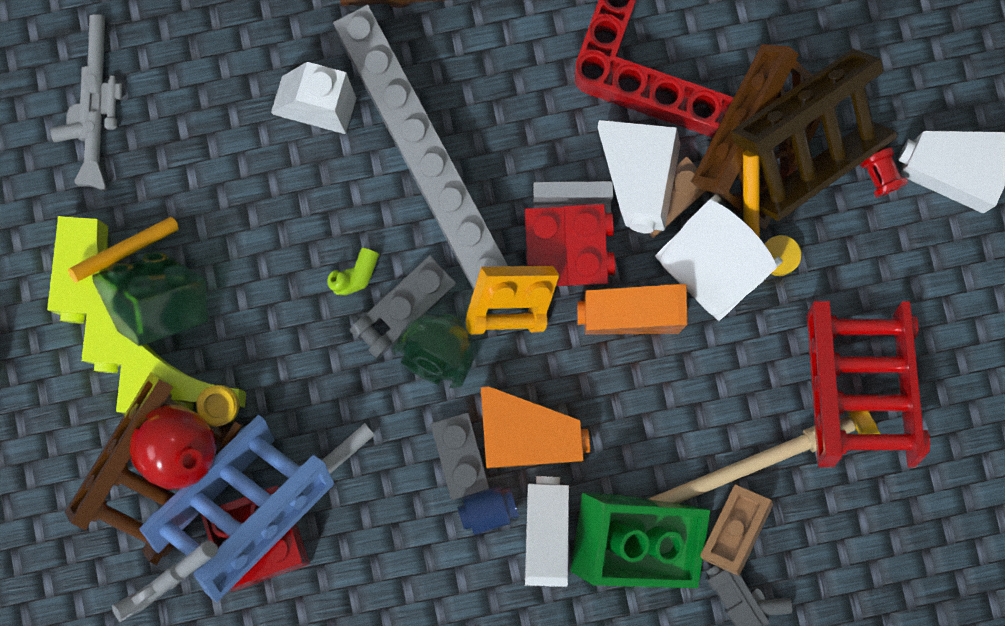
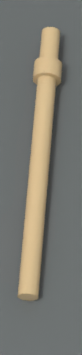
M850 416L840 419V430H846L847 434L856 430ZM815 426L803 430V435L649 499L679 504L809 449L815 452L817 451Z

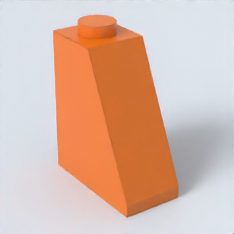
M686 284L586 290L584 301H577V325H584L585 335L679 334L687 326Z
M481 387L487 469L582 462L583 453H590L588 429H581L580 420L491 387Z

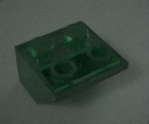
M162 252L147 253L142 259L127 264H113L107 270L92 275L93 283L117 331L138 346L208 322L205 278Z

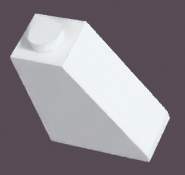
M306 62L282 76L271 113L346 134L356 102V96L346 72Z
M599 120L598 131L625 225L640 233H652L653 230L665 231L681 145L677 128Z
M923 131L913 141L908 139L898 157V161L903 163L899 173L904 178L981 213H985L996 206L1005 186V132Z
M536 476V484H528L525 585L567 587L569 485H560V477Z

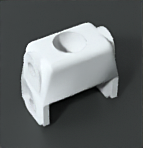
M716 194L687 221L684 227L655 257L680 284H686V290L708 313L720 321L748 293L769 276L783 260L779 256L773 259L764 243L753 230L738 216L719 204L722 199Z

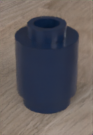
M498 485L463 496L464 505L457 507L464 530L472 528L474 535L511 524V519L519 517L510 486L500 489Z

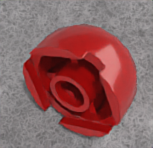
M165 405L152 410L145 416L147 420L140 429L136 428L134 430L129 450L133 466L147 481L165 489H183L198 483L208 474L214 463L217 447L214 431L201 415L183 405Z

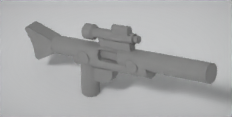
M94 14L90 15L88 66L82 67L80 104H74L69 108L66 125L51 127L50 132L54 143L76 138L85 141L84 163L74 180L75 184L80 187L97 188L105 192L107 191V186L99 164L101 115H107L104 123L106 129L115 130L117 128V119L115 118L116 100L122 99V84L117 83L115 76H110L108 83H103L105 17Z
M205 541L177 564L165 570L164 573L151 583L112 605V610L119 622L144 610L154 601L161 598L169 589L176 587L186 577L212 559L218 552L217 545L212 541Z

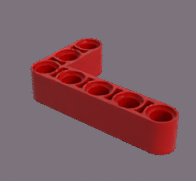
M598 0L576 61L574 81L578 89L585 94L714 138L734 97L617 57L632 17L636 0H626L627 5L621 8L612 6L608 0ZM599 31H608L613 34L615 40L610 43H601L596 39L595 34ZM590 65L596 66L601 70L602 76L597 79H589L584 76L582 69ZM630 78L636 81L639 88L633 92H626L621 89L618 82L622 79ZM660 91H668L674 96L675 102L670 105H664L656 99L655 94ZM699 103L705 104L710 108L712 115L707 118L699 117L694 113L692 106Z

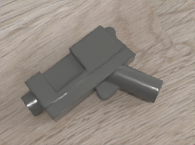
M715 565L705 570L709 575L705 580L710 588L719 596L726 608L725 612L734 626H766L770 624L766 616L792 614L790 597L765 599L762 591L758 588L750 592L741 576H737Z

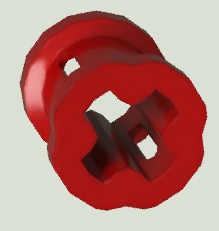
M893 148L879 151L860 164L862 168L867 169L876 188L873 192L875 198L890 194L909 183L907 178L901 177L892 158L895 153Z

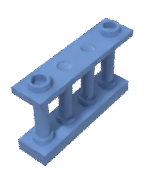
M260 415L244 426L237 436L215 456L214 463L206 476L198 483L180 489L159 510L152 513L147 522L139 528L157 553L170 542L186 556L200 545L182 530L199 513L226 533L229 538L218 548L217 554L193 573L205 593L215 602H218L334 485L325 463L315 455H312L303 465L299 466L273 447L271 444L275 440L264 418ZM258 456L289 478L274 494L270 495L242 473ZM229 484L260 507L242 524L213 502Z

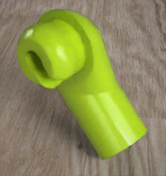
M361 248L353 268L341 272L334 270L329 274L327 278L328 287L335 294L345 296L366 288L380 254L366 248Z

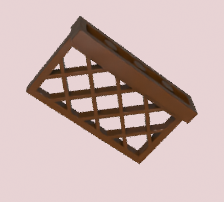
M761 44L691 180V183L699 189L710 191L714 195L717 194L724 203L742 217L743 152L745 149L734 144L731 130L789 92H784L783 85L790 72L792 73L793 88L813 76L796 61L799 54L790 46ZM821 116L805 127L809 144L821 122ZM789 138L778 144L779 150L775 151L776 158H780L782 180L796 171L798 167L793 146L789 144ZM759 159L761 175L759 193H764L768 190V187ZM739 173L741 192L732 195L729 190ZM759 212L760 229L766 230L771 217Z

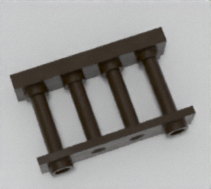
M853 48L731 130L735 145L759 156L768 190L759 196L760 212L777 221L781 220L897 138L896 131L873 122L865 88L870 81L883 73L880 58ZM851 96L858 128L842 137L835 107L842 100ZM821 116L828 148L812 158L805 127ZM790 137L798 169L782 180L774 149L778 144Z

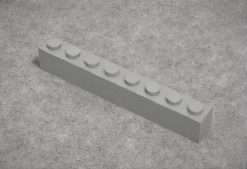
M366 5L333 22L334 27L474 290L481 267L508 265L369 6Z

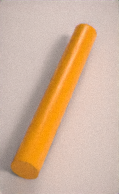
M745 150L743 152V222L760 238L759 156Z
M169 217L68 268V273L71 279L77 283L178 231V224L173 217Z

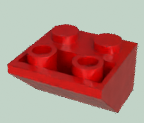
M276 485L271 488L265 489V491H267L271 495L274 494L280 487ZM246 496L219 506L241 524L260 508ZM201 514L208 540L214 542L217 548H219L229 536ZM297 523L229 591H237L310 565Z

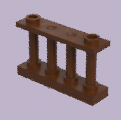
M150 372L64 513L71 524L85 531L91 521L96 522L99 519L145 542L146 544L141 551L150 563L157 566L162 556L166 557L172 551L174 545L169 542L157 553L139 529L144 523L108 506L105 499L113 485L118 486L119 484L161 505L167 503L175 495V493L153 484L143 476L129 470V465L127 464L131 457L129 452L131 436L136 428L140 429L147 420L145 416L152 410L165 405H182L172 399L170 392L173 386ZM235 419L221 426L209 425L214 431L217 444L215 456L237 436L241 424Z

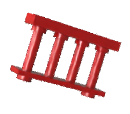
M814 301L807 314L818 467H835L842 458V454H846L847 450H906L907 467H916L930 451V435L928 430H923L914 339L918 335V319L916 315L911 314L910 301L901 302L893 314V319H837L836 315H831L830 301ZM837 335H895L897 357H840L839 353H834L833 339H836ZM840 373H898L900 395H843L842 391H837L836 377H839ZM844 411H902L904 434H847L846 430H840L839 415H843Z

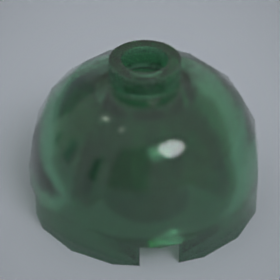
M444 313L442 316L437 314L422 315L412 320L402 330L393 346L394 355L398 351L404 355L400 362L404 367L436 385H439L441 379L452 381L449 388L463 386L475 358V346L469 333L463 328V322L454 315Z

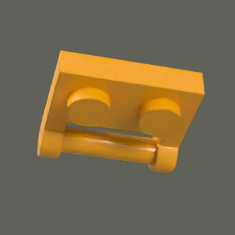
M554 266L481 267L466 315V329L468 333L474 335L483 334L485 330L528 329L532 333L544 332L547 328V311L559 278V274ZM529 308L527 313L486 314L488 309Z

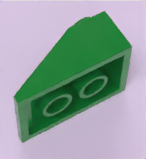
M582 493L570 572L592 585L698 588L703 561L700 555L705 547L710 509L623 495Z

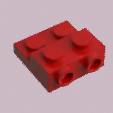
M604 204L525 209L527 266H554L559 274L556 286L608 284V276L615 275L614 252L606 251V236H613L612 212L605 213Z

